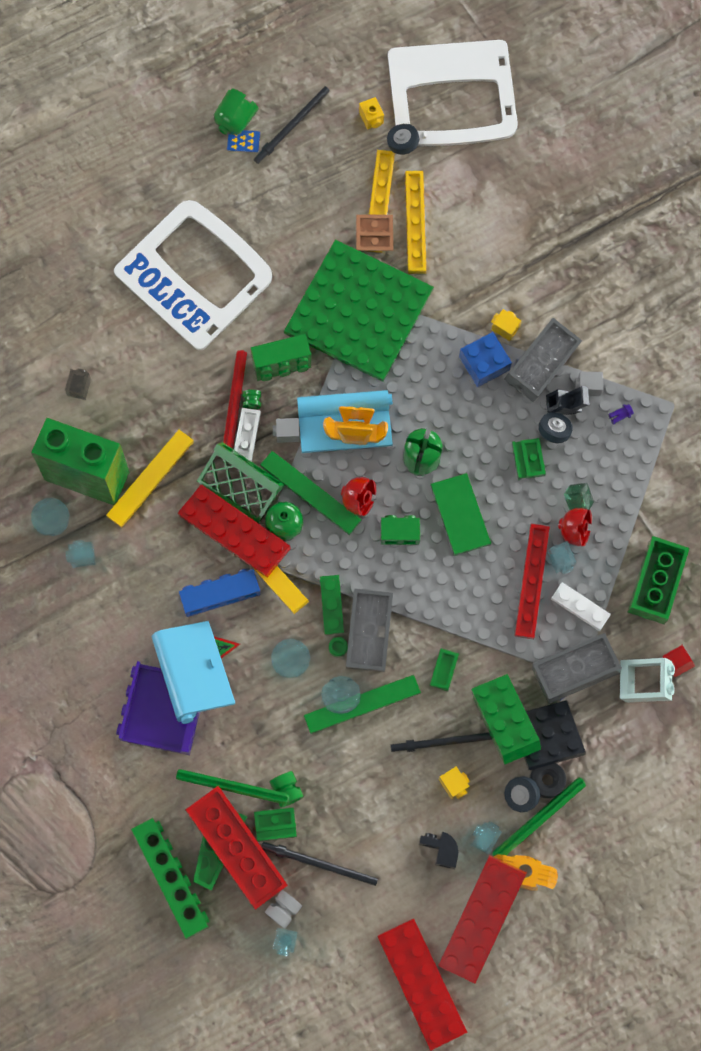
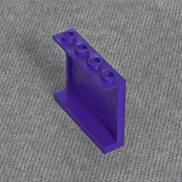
M137 661L136 666H133L130 677L133 680L126 690L128 700L127 704H123L121 716L124 717L122 724H118L116 735H119V740L123 742L190 756L200 712H197L190 723L183 724L178 722L161 668L143 665Z

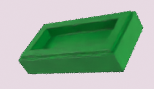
M440 648L429 686L449 691L459 653Z

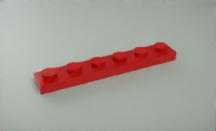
M530 524L515 637L533 640L535 638L550 526Z

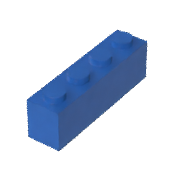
M242 569L238 571V574L232 576L231 574H225L215 581L209 579L195 587L193 585L183 587L179 594L186 617L260 596V588L254 569Z

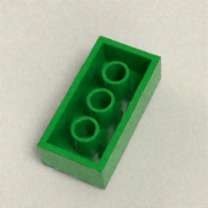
M652 536L647 545L627 613L661 624H665L668 621L690 548Z
M508 674L471 689L473 699L504 765L541 750L540 740Z

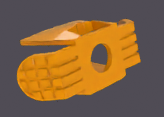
M340 406L339 411L343 422L334 421L331 417L325 418L323 422L324 431L327 436L333 440H342L346 444L366 445L368 442L378 443L385 438L388 431L387 422L382 421L379 424H369L374 414V409ZM349 419H352V420L358 419V420H364V422H360V421H348V420H349Z
M506 855L494 856L518 869L524 864L531 867L532 873L529 877L524 878L520 887L522 889L538 891L537 885L553 889L556 886L558 879L557 870L551 866L543 865L537 859L523 855H513L511 857Z

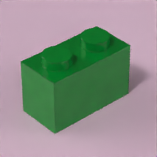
M395 515L381 517V545H419L420 518H416L414 515H406L404 518H396Z

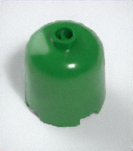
M233 88L227 91L214 113V121L218 126V130L224 135L241 134L259 110L254 101L250 103L245 99L246 95Z

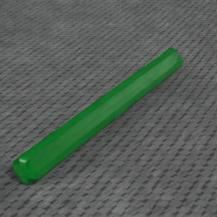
M179 769L176 774V779L211 788L219 786L224 791L276 803L288 804L290 795L287 793Z
M580 777L574 780L492 852L493 857L495 855L507 856L585 788V781Z

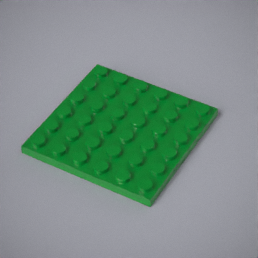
M335 239L288 322L284 334L290 337L306 334L309 346L384 382L434 287Z

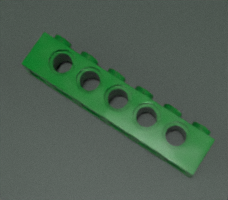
M151 818L132 828L131 830L185 938L188 940L208 929L207 923L210 920L205 911H200L198 905L201 902L196 893H191L189 889L191 883L187 875L183 876L179 870L182 868L178 857L173 858L170 852L173 850L169 839L164 840L161 834L164 832L160 821L155 822ZM152 836L159 838V843L154 847L148 844ZM161 854L168 856V861L164 865H160L157 862ZM170 872L177 874V880L173 883H169L166 880ZM179 890L186 892V898L183 901H177L175 898ZM189 908L194 909L196 912L195 917L191 920L186 919L184 915L185 911Z

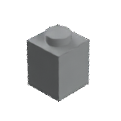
M580 371L578 378H575V389L586 386L588 387L589 396H601L603 391V372Z
M299 418L276 419V425H273V437H277V443L300 442Z

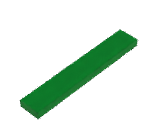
M271 451L260 464L261 468L284 483L287 488L349 536L360 524L362 519L348 511L344 505L275 452Z
M411 675L305 714L304 718L310 734L419 695L421 691L415 676Z

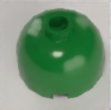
M278 502L267 512L265 518L266 529L281 540L290 541L302 531L303 515L300 509L293 503Z

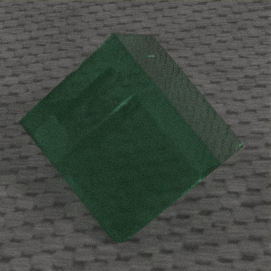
M588 483L571 484L564 493L569 510L574 508L590 510L594 503Z

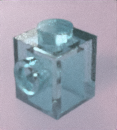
M78 540L68 545L69 551H66L67 563L70 562L72 568L96 565L94 546L91 541L84 542L83 540Z
M567 541L549 548L547 554L556 574L560 572L566 574L573 570L576 560Z
M490 821L488 824L484 822L482 826L477 825L472 834L475 836V839L471 845L489 855L502 833L498 830L499 826Z
M277 928L273 949L277 950L278 955L289 957V953L294 954L298 932Z

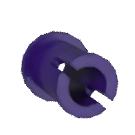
M623 404L622 408L609 413L608 416L609 419L617 416L611 420V423L614 425L627 417L631 418L634 412L629 404Z

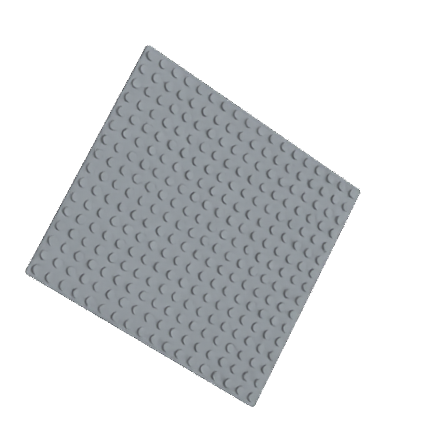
M420 315L384 382L334 358L320 392V395L388 390V394H392L393 405H389L393 446L302 453L300 443L292 463L295 469L342 505L344 504L341 490L351 479L366 477L374 480L376 483V495H372L371 501H374L371 510L365 516L357 515L362 520L349 536L284 485L277 503L290 502L296 505L303 515V528L294 539L284 541L290 545L291 549L277 566L283 573L321 586L320 576L339 575L341 594L352 598L354 589L393 593L391 612L531 663L538 662L596 637L598 630L552 601L551 598L563 582L606 611L674 410V403L603 378L601 396H589V405L582 408V412L564 415L571 421L573 426L569 439L564 443L558 444L549 442L541 436L538 430L541 418L547 414L546 394L557 389L565 391L574 390L575 378H578L581 370L563 365L539 397L532 402L504 380L526 351L500 343L512 362L510 371L477 387L460 360L459 353L461 348L483 336ZM550 363L546 366L551 372L555 369ZM623 404H629L634 412L631 418L627 417L613 425L611 420L617 416L609 419L608 414L622 408ZM420 428L427 429L425 439L429 438L432 430L438 434L443 444L439 466L436 470L425 476H417L410 473L403 461L404 445L407 436ZM539 438L546 475L518 480L512 442ZM419 453V461L422 460L423 453ZM467 473L491 545L454 556L430 485ZM574 508H585L591 510L592 525L588 524V530L591 531L586 545L582 547L566 542L562 537L561 530L558 528L559 520L569 510ZM395 515L396 518H404L406 515H414L416 518H420L419 545H381V517ZM531 523L550 526L534 640L515 637ZM574 655L572 657L567 658L566 660L569 664L576 661L577 659Z

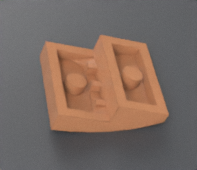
M356 215V250L393 251V215Z

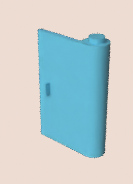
M388 390L297 397L302 453L393 446L389 405H393L392 394H388ZM340 406L374 409V414L369 424H379L382 421L387 422L388 431L385 438L378 443L368 442L366 445L346 444L342 440H333L327 436L324 431L323 422L327 417H331L334 421L343 422L339 411ZM349 419V420H348V421H360V422H364V420H358V419H355V420Z
M209 621L160 630L151 636L178 722L183 724L190 723L197 712L235 704Z

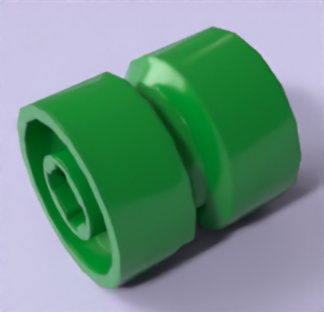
M293 771L281 774L269 781L274 791L290 795L289 803H279L280 808L304 798L301 788L295 785L297 779Z

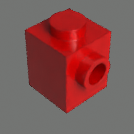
M683 644L662 656L672 661L675 669L673 676L675 678L695 667Z

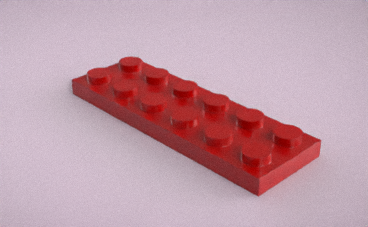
M202 484L178 512V515L267 578L291 549L289 544Z
M219 786L185 809L254 910L288 886Z
M491 855L488 856L439 962V967L476 984L527 872Z
M413 918L378 935L379 942L430 1051L468 1033L415 919Z

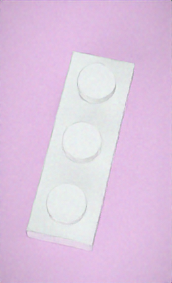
M242 408L234 450L252 462L261 411Z
M563 582L551 598L552 601L598 631L602 629L611 615Z

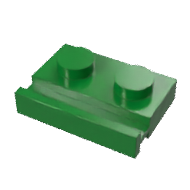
M540 439L513 441L512 449L518 480L545 476L546 471Z
M294 807L254 812L258 842L297 837Z

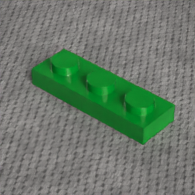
M320 576L325 635L344 633L340 576Z

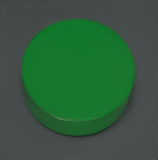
M336 637L329 642L328 649L332 656L340 658L347 653L348 644L345 639Z

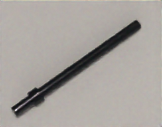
M324 86L269 143L267 142L262 147L261 152L253 160L259 164L267 155L269 156L285 136L330 92L329 88Z
M489 732L422 741H414L413 739L406 740L405 743L390 744L391 752L406 750L407 752H414L415 749L492 740Z
M263 841L261 846L263 850L274 853L280 858L287 857L376 886L378 881L376 877L286 849V846L280 844L276 846Z

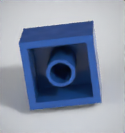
M493 332L460 349L459 358L477 387L510 371L512 362Z

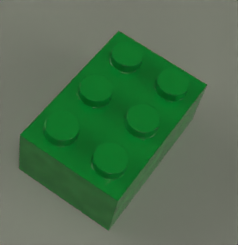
M306 334L250 347L257 381H269L272 377H285L292 372H305L311 368V352Z

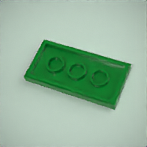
M465 473L432 483L430 486L454 556L491 545L468 474Z

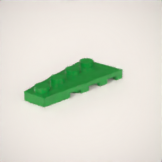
M237 812L241 819L245 822L247 816ZM202 836L193 882L212 891L224 865Z

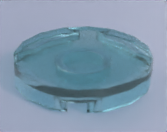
M45 498L39 501L31 512V522L34 528L42 535L56 536L62 533L69 524L70 513L66 505L61 500L55 498Z
M283 640L273 649L271 655L272 666L282 677H299L309 667V650L299 640Z
M334 677L323 686L321 693L323 704L333 713H348L355 709L360 702L361 693L359 685L349 677Z

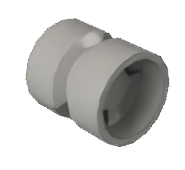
M281 890L275 898L276 903H271L264 913L285 929L292 920L291 915H296L302 908V905L287 892Z

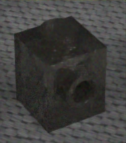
M70 369L65 387L67 396L86 400L91 382L90 374L84 369Z

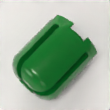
M425 428L416 429L407 436L404 445V464L410 473L417 476H425L437 469L440 464L443 448L441 438L436 432L431 430L429 438L425 439L427 430ZM419 453H423L421 461H419Z

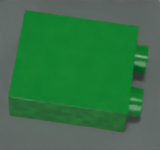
M47 417L31 452L45 481L113 506L117 503L130 473L120 443Z

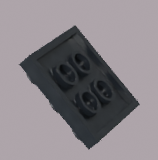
M567 700L526 711L541 746V750L524 757L528 771L586 755Z

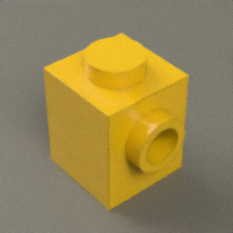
M376 97L359 103V113L367 130L378 128L384 124V113Z
M502 309L500 314L496 313L492 318L491 323L493 325L491 330L510 342L520 328L522 320L518 319L513 312Z
M457 766L439 777L438 780L451 799L455 797L460 799L467 794L466 790L469 788L468 783L470 780L464 772L461 773Z

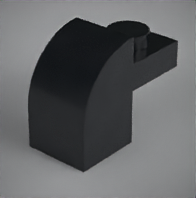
M581 386L572 391L557 389L546 394L547 413L556 412L562 415H572L582 412V408L589 405L588 387Z
M446 832L441 833L440 839H437V835L425 833V836L421 835L419 840L420 846L438 849L435 865L455 870L459 854L455 839Z

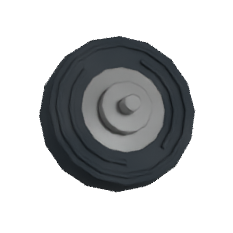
M410 124L396 125L387 135L389 148L392 152L399 155L411 153L417 148L420 141L418 131Z
M551 412L541 418L538 430L544 439L558 444L564 443L569 439L573 426L566 416Z
M525 776L515 777L505 787V801L514 811L520 813L528 812L539 803L540 791L536 782L531 778Z

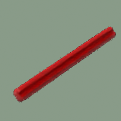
M244 350L236 352L223 443L232 449L234 447L247 360V352Z

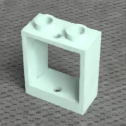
M667 658L620 660L622 667L620 672L621 700L625 702L672 701V695L674 694L672 675H674L675 671L672 661ZM661 666L660 692L635 693V667Z

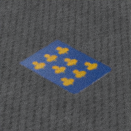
M244 130L239 135L228 134L227 150L258 152L260 132Z

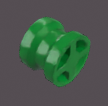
M258 390L243 391V397L245 398L243 408L260 409L261 402L259 398H261V392Z

